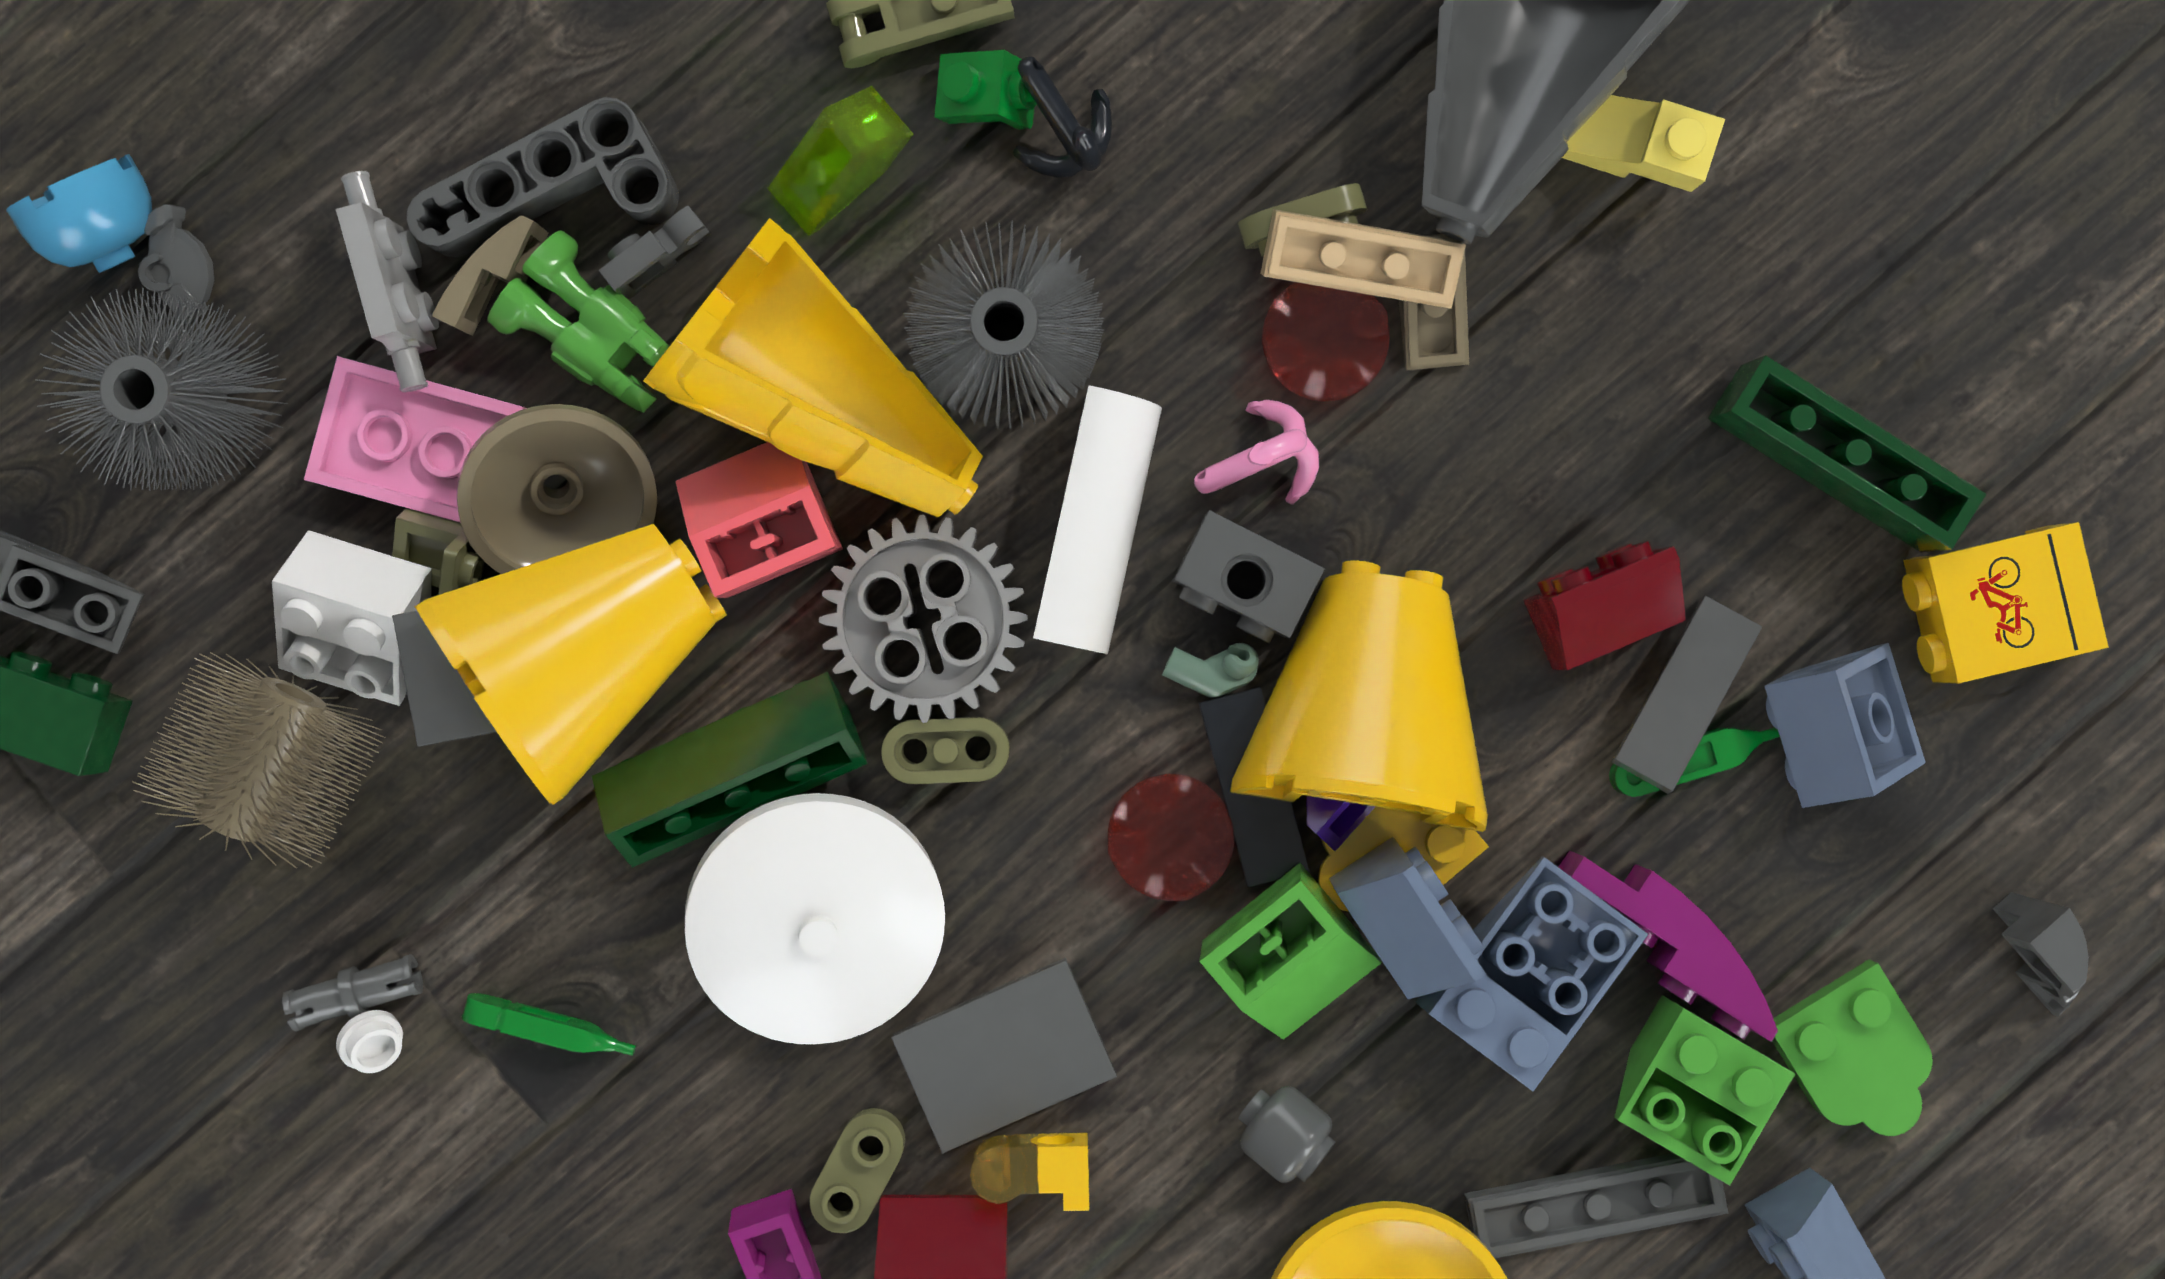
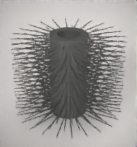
M1011 221L1006 287H1004L1000 222H998L1001 287H999L987 222H985L996 288L993 286L974 227L976 247L986 279L962 230H960L964 250L976 276L951 238L949 239L952 251L954 252L953 255L964 272L941 245L938 244L940 246L939 249L942 251L944 264L951 273L930 255L934 270L938 274L921 263L924 266L922 268L925 270L923 272L926 273V279L930 282L927 283L915 276L918 279L916 281L919 282V288L923 290L909 287L915 290H911V292L916 293H912V295L917 296L913 298L918 300H915L917 301L916 303L906 301L907 303L924 307L908 304V306L921 309L909 307V309L918 311L911 310V312L916 313H904L918 315L905 317L933 319L907 318V320L925 321H908V323L929 324H910L917 327H904V329H917L906 331L927 332H910L907 334H934L909 335V337H918L905 340L918 339L907 341V343L927 340L908 344L926 343L910 346V348L924 347L911 349L920 350L912 351L909 354L919 352L910 355L912 357L925 353L913 357L912 359L921 357L913 360L917 361L913 365L918 367L916 370L922 368L917 372L926 369L919 373L921 374L920 378L922 380L925 379L924 381L926 382L924 384L929 382L927 387L932 385L928 389H931L930 391H932L931 393H933L934 397L941 392L937 396L940 399L939 401H941L940 403L945 402L953 394L947 403L952 413L968 392L959 410V414L963 416V419L978 391L970 415L974 425L990 384L983 418L984 426H987L999 372L996 425L997 430H999L1005 367L1009 428L1011 429L1008 367H1010L1021 426L1023 428L1014 366L1034 425L1036 418L1023 376L1045 421H1047L1048 412L1034 381L1056 414L1059 406L1046 385L1067 408L1070 398L1058 383L1076 398L1075 396H1077L1079 390L1072 383L1078 387L1084 385L1087 380L1086 377L1090 378L1089 376H1091L1092 372L1087 367L1093 369L1094 366L1092 365H1095L1093 363L1096 362L1092 360L1097 361L1091 357L1098 359V357L1090 354L1099 356L1098 353H1094L1099 351L1092 350H1100L1099 348L1086 345L1100 348L1101 346L1089 343L1102 345L1100 342H1092L1100 340L1085 339H1101V337L1081 336L1102 335L1078 332L1103 333L1091 330L1104 331V329H1095L1101 326H1073L1102 325V323H1075L1103 322L1090 321L1104 319L1092 318L1099 315L1084 317L1099 314L1100 312L1080 315L1101 311L1099 309L1081 312L1102 308V306L1090 307L1103 305V303L1094 304L1097 303L1095 301L1079 306L1097 300L1096 298L1083 302L1098 297L1097 295L1084 299L1099 292L1087 295L1092 292L1090 291L1092 288L1086 289L1093 285L1082 289L1094 283L1093 280L1095 278L1083 282L1086 280L1084 275L1088 273L1084 272L1088 268L1076 274L1079 268L1077 267L1079 265L1078 262L1080 261L1078 259L1081 256L1069 265L1071 249L1056 264L1060 258L1058 256L1060 255L1059 249L1061 246L1059 245L1061 244V238L1044 261L1049 247V233L1031 267L1037 249L1038 226L1020 272L1026 242V225H1024L1011 283L1014 241L1013 221ZM1090 281H1093V282H1091V283H1089V284H1087V285H1085V286H1083V287H1081V288H1078V287H1080V286H1082V285H1084V284H1086V283H1088V282H1090ZM1000 317H1011L1017 320L1023 328L1021 333L1010 341L996 340L987 333L990 324Z
M142 288V297L140 294L141 308L137 303V291L135 289V299L133 298L136 306V314L133 312L129 291L130 306L127 303L133 317V325L122 295L127 316L121 309L116 289L118 304L116 301L115 303L120 311L122 322L119 319L111 294L109 293L116 315L111 308L109 309L105 299H103L115 326L105 316L100 307L98 306L97 308L92 297L91 299L103 324L92 313L88 305L85 304L105 336L81 313L111 349L90 333L70 311L69 313L98 347L92 344L68 321L66 322L79 333L77 334L79 337L91 344L96 350L88 348L64 332L89 351L75 346L51 330L74 348L64 344L65 346L90 358V361L51 342L55 346L78 357L79 360L89 364L65 357L86 365L83 366L53 355L56 358L80 366L77 367L40 353L42 356L82 371L43 368L99 381L100 385L35 379V381L100 387V390L41 393L79 396L83 398L38 405L37 407L66 402L73 403L50 406V408L78 403L84 404L62 408L89 405L75 408L77 410L47 419L50 420L84 409L88 410L60 419L62 421L72 418L45 432L70 421L73 422L86 418L59 431V433L82 422L93 420L87 425L72 431V435L59 442V444L95 423L60 453L63 454L78 440L102 425L107 424L73 453V455L76 454L91 440L100 435L76 464L96 447L80 471L82 472L87 464H90L100 453L108 448L93 470L95 472L99 464H102L107 459L98 477L100 479L112 453H114L112 461L105 471L107 472L108 470L104 485L107 482L112 465L119 459L110 479H112L125 452L124 461L117 470L118 472L121 468L116 484H118L123 467L127 463L122 479L125 476L124 488L127 473L131 470L128 482L130 490H132L133 472L139 458V467L133 479L136 477V488L139 472L143 469L139 483L141 484L142 482V490L146 468L148 471L145 476L146 479L148 475L146 488H148L149 483V491H151V468L153 471L151 484L154 479L153 490H155V485L156 490L159 488V483L160 490H162L164 479V490H166V483L168 489L170 483L172 490L173 483L175 489H177V482L180 489L178 476L182 482V490H184L183 479L186 489L188 483L191 489L189 476L193 482L194 490V479L197 486L198 484L193 468L198 475L201 489L199 474L203 482L204 479L197 466V461L200 463L207 486L209 485L203 468L208 473L210 487L212 488L210 475L213 481H215V477L217 485H219L213 467L222 476L224 481L225 479L214 456L235 481L224 456L235 467L239 475L241 474L223 446L244 467L245 465L231 450L233 448L227 445L219 434L236 447L256 468L250 461V458L241 450L243 448L237 445L232 438H235L257 457L250 450H253V448L238 439L234 434L247 439L261 450H263L261 447L241 433L256 439L270 450L272 449L250 433L264 439L263 437L242 426L245 425L271 439L274 438L253 428L254 425L241 420L261 427L264 426L252 421L272 428L274 427L263 422L283 428L249 415L256 413L260 415L273 414L282 416L280 414L226 402L227 399L288 404L227 397V394L280 392L283 390L247 386L286 380V378L265 382L259 381L276 379L277 377L255 381L248 380L265 378L267 376L238 380L257 376L254 374L278 367L274 366L251 374L246 373L268 366L269 364L251 369L278 355L260 363L243 367L269 354L267 353L252 361L236 365L259 353V351H256L267 344L265 343L240 360H236L240 355L248 352L249 350L247 349L256 344L264 335L262 334L247 348L223 361L231 353L239 350L237 348L248 341L247 339L255 333L253 332L239 345L229 350L251 324L231 340L246 318L244 317L235 328L221 338L236 316L234 315L222 327L230 311L229 309L227 314L224 313L220 319L224 305L221 307L217 321L212 325L220 307H218L216 313L214 311L209 316L213 306L212 303L208 316L203 321L210 305L205 310V300L204 308L199 314L203 303L201 301L195 321L191 326L193 314L199 304L197 303L194 309L196 298H194L193 306L188 312L192 299H190L188 305L189 297H187L184 304L185 296L182 302L181 296L178 300V295H176V308L172 317L174 294L171 299L170 294L167 297V293H165L164 303L162 298L163 292L161 291V295L158 293V305L155 302L154 290V297L151 296L152 311L151 307L149 310L147 291V303L144 300L148 310L147 322L143 306L144 288ZM161 299H162V301H163V306H164L163 311H162V314H161V307H160ZM169 299L170 309L167 318L166 305ZM180 302L181 312L177 317V308ZM155 303H156V306H157V309H158V310H157V315H156V311H155ZM186 304H187L186 314H185V317H184V319H183V313H182V312H183V310H184V308H185V306H186ZM99 310L107 320L108 324L110 325L118 339L112 333L109 332ZM192 311L191 316H190V318H189V320H188V322H187L188 315H189L190 312ZM215 313V315H214V317H213V319H212V321H211V323H210L208 329L205 330V327H206L207 323L209 322V320L211 319V317H212L213 314ZM201 314H202L201 320H200V322H199V324H198V319H199V317H200ZM226 314V316H225L224 320L222 321V323H221V325H220L218 331L215 333L216 327L218 326V324L220 323V321L222 320V318H223L224 315ZM113 315L115 316V318H116L117 321L119 322L120 329H119V327H118V325H117V323H116V321H115ZM142 315H143L144 320H145L146 329H145L144 324H143V322H142ZM124 316L126 317V319H127L128 322L130 323L131 328H132V331H131V329H130V327H129L127 321L125 320ZM214 327V329L204 342L207 333ZM224 329V331L222 332V334L220 335V337H219V338L217 339V341L215 342L217 336H218V335L220 334V332ZM234 331V333L229 338L227 343L223 347L219 348L223 344V342L230 336V334ZM167 347L171 352L169 359H166L164 353ZM84 351L90 353L91 355H93V356H95V357H97V358H99V359H101V360H103V361L100 362V361L94 359L93 357H91L90 355H88V354L85 353ZM183 352L181 359L177 361V357ZM95 410H99V411H100V412H97V413H93V414L84 416V415H86V414H88V413H90V412H92V411H95ZM119 424L114 430L111 431V429L115 425ZM162 425L166 428L163 437L159 433ZM173 425L176 426L178 435L172 429ZM112 436V437L109 439V441L102 447V449H101V450L94 456V458L91 460V458L93 457V455L95 454V452L97 451V449L100 447V445L102 444V442H103L105 439H107L108 437ZM126 444L124 451L118 456V454ZM113 446L112 451H111V452L108 454V456L104 459V457L106 456V454L108 453V451H109V450L111 449V447ZM214 447H216V448L219 450V452H220V454H221V456H222V458H223L225 464L223 463V461L221 460V458H220L219 455L217 454V452H216V450L214 449ZM208 450H209V452H210V454H211V456H212V458H213V460H214L216 466L214 465V463H213L212 460L210 459ZM138 451L137 458L134 462V457ZM198 451H199V453H200V455H201V457H202V459H203V461H204L206 467L204 466V464L202 463L201 459L199 458ZM207 460L209 461V463H210V465H211V468H212L214 477H213V475H212V473H211V471H210V469H209V467H208ZM182 462H183V464H184V466H185L186 473H187L186 480H185V477H184V474H183ZM159 465V481L157 486L156 471ZM178 465H179V468H180V471H181V477H180V474H179V472H178ZM189 465L192 471V476L189 472ZM168 468H169V471H170L169 485H168V480H167V471H168ZM173 468H175L176 484L172 475ZM162 469H164V477L161 483Z

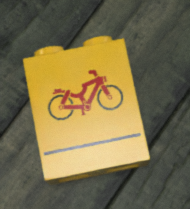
M2079 522L2049 525L2025 531L2026 534L1940 555L1903 560L1907 573L1902 580L1903 594L1909 608L1912 611H1916L1921 636L1917 640V653L1922 667L1927 673H1930L1932 682L1959 684L2109 648Z

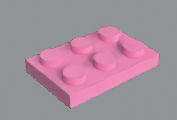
M337 356L304 480L460 522L457 506V486L460 471L467 454L478 438L496 422L527 408L427 380L428 386L423 389L400 392L396 372Z

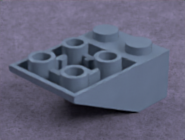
M1542 856L1473 929L1484 946V949L1474 956L1486 975L1473 983L1420 996L1416 1003L1445 1027L1530 1090L1534 1091L1648 934Z

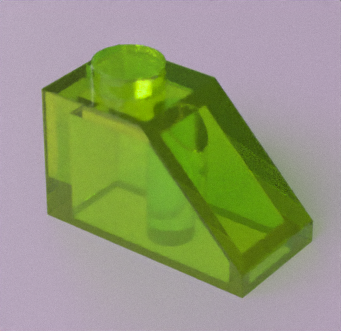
M870 86L825 107L767 189L806 234L810 236L820 230L881 177L914 134L873 86Z

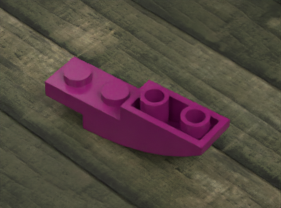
M1569 850L1558 868L1645 931L1648 936L1643 941V944L1652 949L1657 940H1660L1647 959L1648 963L1664 973L1658 982L1659 985L1692 1005L1697 995L1717 1008L1711 1019L1741 1039L1745 1040L1749 1032L1753 1031L1772 1042L1778 1033V1029L1764 995L1751 971L1731 942L1704 912L1681 891L1652 870L1635 864L1624 882H1622L1586 857Z

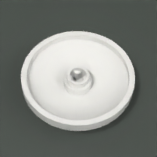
M812 793L781 798L766 803L734 821L716 838L701 858L693 874L685 905L687 952L695 976L708 997L725 1015L746 1029L770 1039L795 1044H824L850 1039L864 1034L894 1017L910 1003L928 980L939 956L944 936L945 910L941 886L934 866L918 839L905 825L879 807L862 800L836 794Z

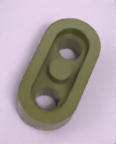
M1354 183L1262 210L1238 222L1245 249L1259 248L1261 257H1264L1273 209L1358 224L1356 216L1367 211V206L1360 184Z
M985 717L929 719L927 723H922L920 719H912L899 723L887 733L882 744L881 754L886 770L891 776L903 783L980 782L989 780L1002 771L1009 758L1010 743L1004 729L997 722ZM980 736L989 742L991 751L987 758L975 760L968 755L966 746L972 737ZM918 739L926 745L927 755L922 762L914 763L905 757L904 745L908 740Z
M878 1108L865 1109L855 1114L846 1124L810 1195L811 1212L815 1220L826 1230L834 1233H849L859 1229L869 1219L898 1165L905 1147L903 1126L893 1114ZM866 1136H875L882 1142L883 1151L877 1155L866 1154L860 1146V1141ZM838 1192L846 1193L851 1197L853 1207L846 1211L837 1210L831 1204L830 1197Z

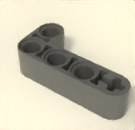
M604 97L590 102L421 191L412 199L408 207L407 223L411 233L417 240L445 256L460 257L477 250L492 235L522 215L534 220L604 182L617 204L634 220L647 225L663 223L674 214L678 206L679 192L670 171L644 124L626 103L617 98ZM617 121L628 123V134L622 143L613 147L602 145V133L608 125ZM562 150L570 151L571 164L568 170L560 176L547 177L545 170L550 156ZM646 177L657 178L659 187L656 196L648 203H632L631 191L635 183ZM512 180L514 193L510 201L500 207H491L490 193L493 187L501 181ZM475 210L480 214V217L477 219L470 215ZM449 212L452 214L447 219V225L450 230L443 235L438 232L444 226L441 216Z

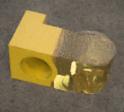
M1088 1133L1014 1134L989 1137L980 1143L974 1153L970 1174L972 1186L977 1194L988 1202L998 1204L1009 1202L1019 1194L1063 1193L1064 1211H1089Z

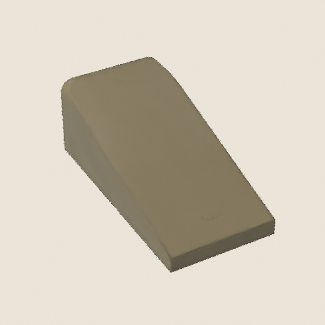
M1443 234L1424 235L1429 237L1456 241ZM1465 251L1452 309L1399 300L1406 370L1469 365Z

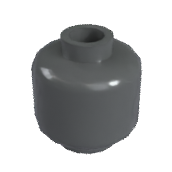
M1283 1086L1272 1096L1261 1089L1238 1117L1247 1126L1240 1139L1242 1151L1281 1183L1292 1181L1296 1176L1305 1182L1336 1143L1329 1137L1332 1121L1328 1114L1292 1086Z

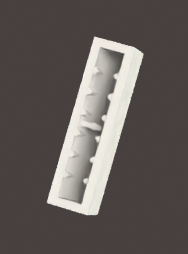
M1088 386L1033 638L1108 654L1162 408L1159 405L1128 394Z

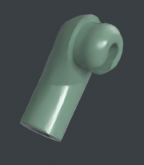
M1235 643L1229 646L1227 650L1204 661L1175 647L1166 663L1162 676L1209 698H1219L1249 684L1257 673L1259 658L1254 648L1245 643Z

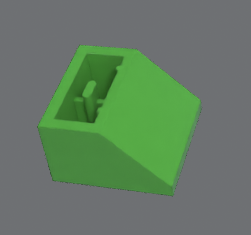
M1299 863L1203 939L1199 962L1242 1012L1284 1040L1380 965L1382 960L1310 873Z
M1662 995L1630 1049L1615 1118L1730 1186L1795 1073Z

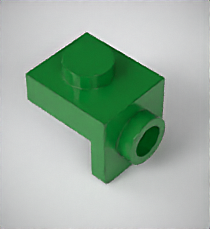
M1006 50L940 54L934 117L948 124L1002 121L1019 130L1031 129L1033 126L1034 108L1037 104L1023 84L1017 69L1021 58Z

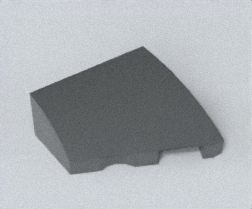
M2011 892L1993 910L2008 926L2001 935L2026 962L2015 973L2051 1014L2058 1017L2070 1007L2086 983L2089 956L2083 929L2070 908Z

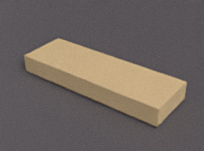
M1273 209L1260 274L1264 277L1452 309L1466 244L1458 241Z

